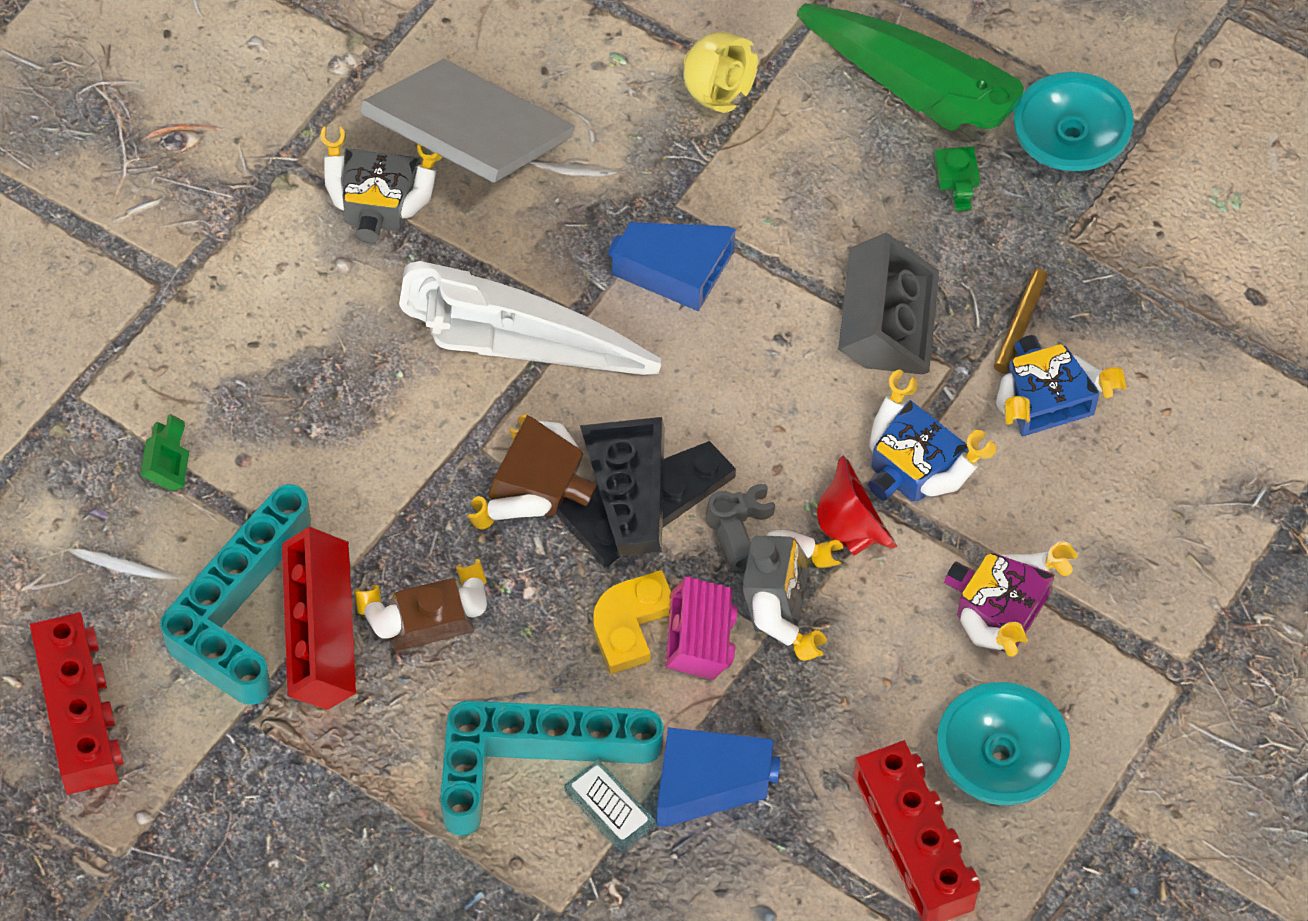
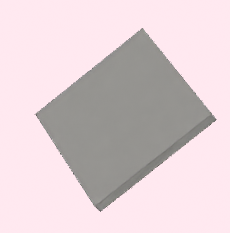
M442 59L363 100L360 110L362 115L493 183L570 139L575 125L446 59Z

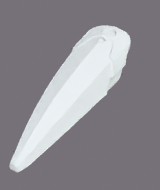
M423 261L409 263L404 268L399 305L402 311L410 317L426 322V327H430L435 343L442 348L478 352V355L640 375L659 374L661 358L614 330L557 303L501 283L472 276L468 271Z

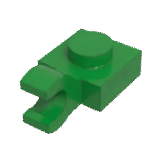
M974 146L935 149L934 165L939 190H952L955 211L971 210L970 198L973 197V187H979L980 181Z
M170 414L167 417V424L164 425L156 422L152 429V437L146 439L140 476L175 492L184 487L190 451L180 446L185 422Z

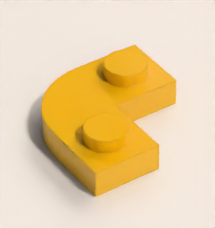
M662 570L618 583L605 591L597 601L593 614L594 635L610 674L651 662V653L639 625L670 615L671 590Z

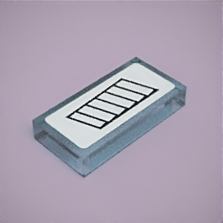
M599 759L564 785L566 794L621 853L655 828V819Z

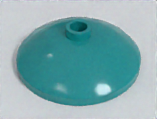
M1082 72L1057 73L1036 81L1024 91L1021 102L1015 108L1014 130L1023 149L1040 163L1065 171L1091 170L1111 162L1125 150L1133 132V111L1126 96L1109 81Z
M991 682L966 690L949 704L939 724L937 751L946 774L962 791L987 803L1017 805L1041 797L1056 785L1068 763L1070 736L1061 713L1042 694L1020 684ZM1003 753L1008 759L1000 761L993 754Z

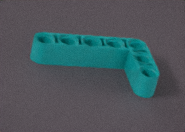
M294 484L279 486L270 494L164 612L160 621L166 650L173 658L245 705L261 703L269 695L271 683L265 658L260 653L222 629V627L282 560V543L311 526L307 494L301 487ZM288 509H297L296 512L291 514L283 513ZM264 538L271 539L269 542L264 544L256 543L257 541ZM237 568L244 569L243 572L238 574L229 573ZM208 599L217 600L215 603L210 605L201 604L202 602ZM182 629L190 630V632L182 636L174 635ZM214 652L224 653L222 656L218 658L207 657L208 655ZM249 674L258 676L251 681L241 680V678Z
M487 701L459 702L451 708L447 717L440 796L443 824L449 832L459 836L469 835L480 826L483 814L487 757L633 764L651 763L658 759L663 750V721L657 713L648 709ZM468 724L478 727L472 732L459 730L460 727ZM512 726L521 729L516 734L503 732L505 728ZM556 728L565 731L560 736L547 734V731ZM600 730L609 734L605 738H595L590 735ZM638 733H649L653 738L643 741L638 740L634 736ZM461 764L474 766L468 772H460L455 769ZM458 804L471 806L470 810L462 813L451 810Z

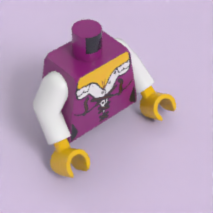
M1063 541L1054 544L1049 552L1003 555L989 553L977 571L957 561L953 563L946 575L944 584L962 593L957 616L974 645L1002 650L1009 657H1013L1018 653L1017 648L1019 644L1029 641L1026 633L1050 597L1055 576L1052 572L1056 569L1060 575L1068 576L1073 570L1068 559H1076L1078 555L1068 542Z

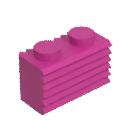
M691 576L685 577L670 594V616L667 627L669 631L666 642L668 644L666 649L667 661L665 667L714 680L725 668L731 666L735 656V644L729 642L730 630L733 628L737 618V606L732 604V588L700 581L699 578L692 579Z

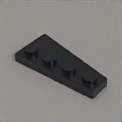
M662 417L580 425L619 556L662 552L665 427Z
M710 441L664 458L662 528L736 477V468ZM598 485L587 507L564 497L556 515L598 562L605 568L621 556L618 554Z

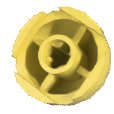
M720 31L704 35L692 46L684 58L683 76L685 87L695 101L721 113L732 111L738 106L730 102L740 92L745 96L748 95L757 73L758 56L751 52L750 46H754L752 41L732 33Z

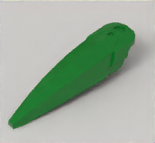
M804 3L797 12L800 20L829 45L917 112L922 111L949 131H955L963 123L973 124L985 129L998 127L1021 102L1024 87L1019 79L982 58L976 59L934 38L903 26L847 10Z

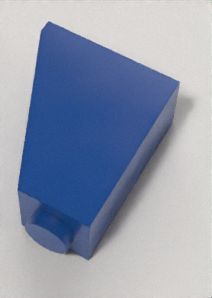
M630 222L623 235H616L611 243L608 255L612 258V275L699 312L734 253L735 229L729 226Z
M668 727L657 805V826L667 827L767 799L769 782L778 783L781 757L772 756L774 739Z

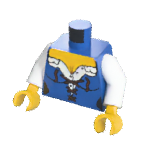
M1028 335L1019 339L1014 345L1019 357H1015L1010 361L1008 374L1001 378L996 407L1005 415L1006 425H1011L1013 419H1016L1021 436H1027L1095 415L1099 391L1103 393L1104 398L1108 399L1113 396L1112 389L1119 388L1123 391L1127 389L1124 370L1119 367H1110L1104 370L1097 369L1079 356L1072 355L1069 349L1061 344L1042 349L1035 335Z
M896 370L889 379V385L893 393L891 396L885 397L873 422L869 448L873 453L871 467L877 475L868 482L870 491L883 501L887 500L896 490L900 491L911 501H919L925 496L933 497L959 490L979 466L977 462L979 458L987 459L994 456L997 451L996 443L989 441L982 450H978L979 442L986 436L984 431L975 430L970 433L966 444L913 401L909 400L904 404L902 402L904 396L914 394L917 390L918 382L915 377H912L908 387L900 390L898 381L902 377L903 371Z

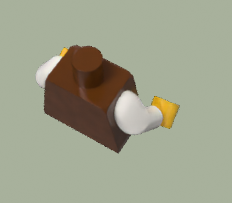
M526 414L518 418L520 429H509L513 443L493 479L489 498L492 500L488 504L480 496L472 499L471 505L478 513L468 514L467 518L476 529H486L495 520L543 515L555 516L564 497L586 507L588 506L597 484L576 474L583 457V452L578 448V445L564 425L557 422L537 421Z
M475 559L476 563L473 565L462 567L461 564H458L456 566L461 586L455 578H450L401 590L394 593L386 608L381 602L380 587L378 585H372V590L360 591L356 588L354 592L357 613L365 615L372 629L379 637L392 639L395 652L473 633L474 628L471 617L483 614L487 606L484 588L487 580L480 559Z

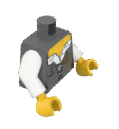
M324 126L321 130V140L328 147V154L324 155L325 186L335 207L344 210L345 222L349 225L357 226L355 235L359 240L366 243H374L378 241L381 229L393 231L401 229L406 218H412L430 201L437 173L434 163L443 158V156L437 153L427 155L426 147L417 144V150L419 155L423 157L422 165L418 157L345 148L343 155L340 154V147L346 141L345 131L340 126V139L335 143L327 141V127Z
M773 530L768 532L766 536L756 535L751 540L743 580V592L755 631L767 633L787 646L794 644V651L800 660L807 661L822 656L823 652L817 649V646L827 642L825 635L819 630L804 635L799 633L798 625L810 567L808 558L811 557L812 562L818 568L840 565V561L833 559L831 551L843 549L841 542L832 540L815 544L813 538L790 530Z

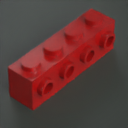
M309 526L282 543L287 696L328 710L356 694L349 542Z
M81 612L30 623L59 771L66 794L70 795L119 783L116 766L124 765L119 740H110L108 728L115 727L116 725L110 701L102 702L99 690L107 689V683L102 663L95 665L93 663L91 653L99 651L94 626L85 627Z
M905 740L856 757L853 777L920 920L947 921L974 911L978 892L981 891L979 879L971 866L966 868L960 856L962 846L956 831L953 828L947 829L942 818L944 815L942 802L935 790L929 791L923 779L926 777V773L920 756L917 753L911 754Z

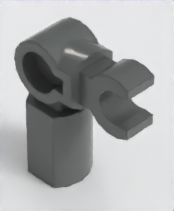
M766 484L754 485L745 494H741V492L718 491L709 498L706 522L711 528L716 530L722 550L733 572L746 569L751 540L743 521H746L747 517L764 520L774 515V502L761 504L756 501L766 498L768 491Z

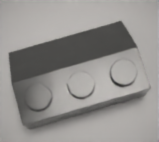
M887 232L851 247L838 350L867 369L902 370L904 373L922 375L928 373L930 370L939 270Z

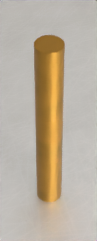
M1042 269L1033 270L994 363V369L1000 373H1008L1010 361L1015 358L1017 353L1014 345L1024 336L1046 283L1048 274Z

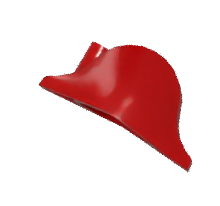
M843 455L838 460L832 483L823 493L818 503L817 519L821 529L832 540H838L843 546L847 547L853 556L872 544H880L890 549L897 547L898 545L877 514L852 465Z

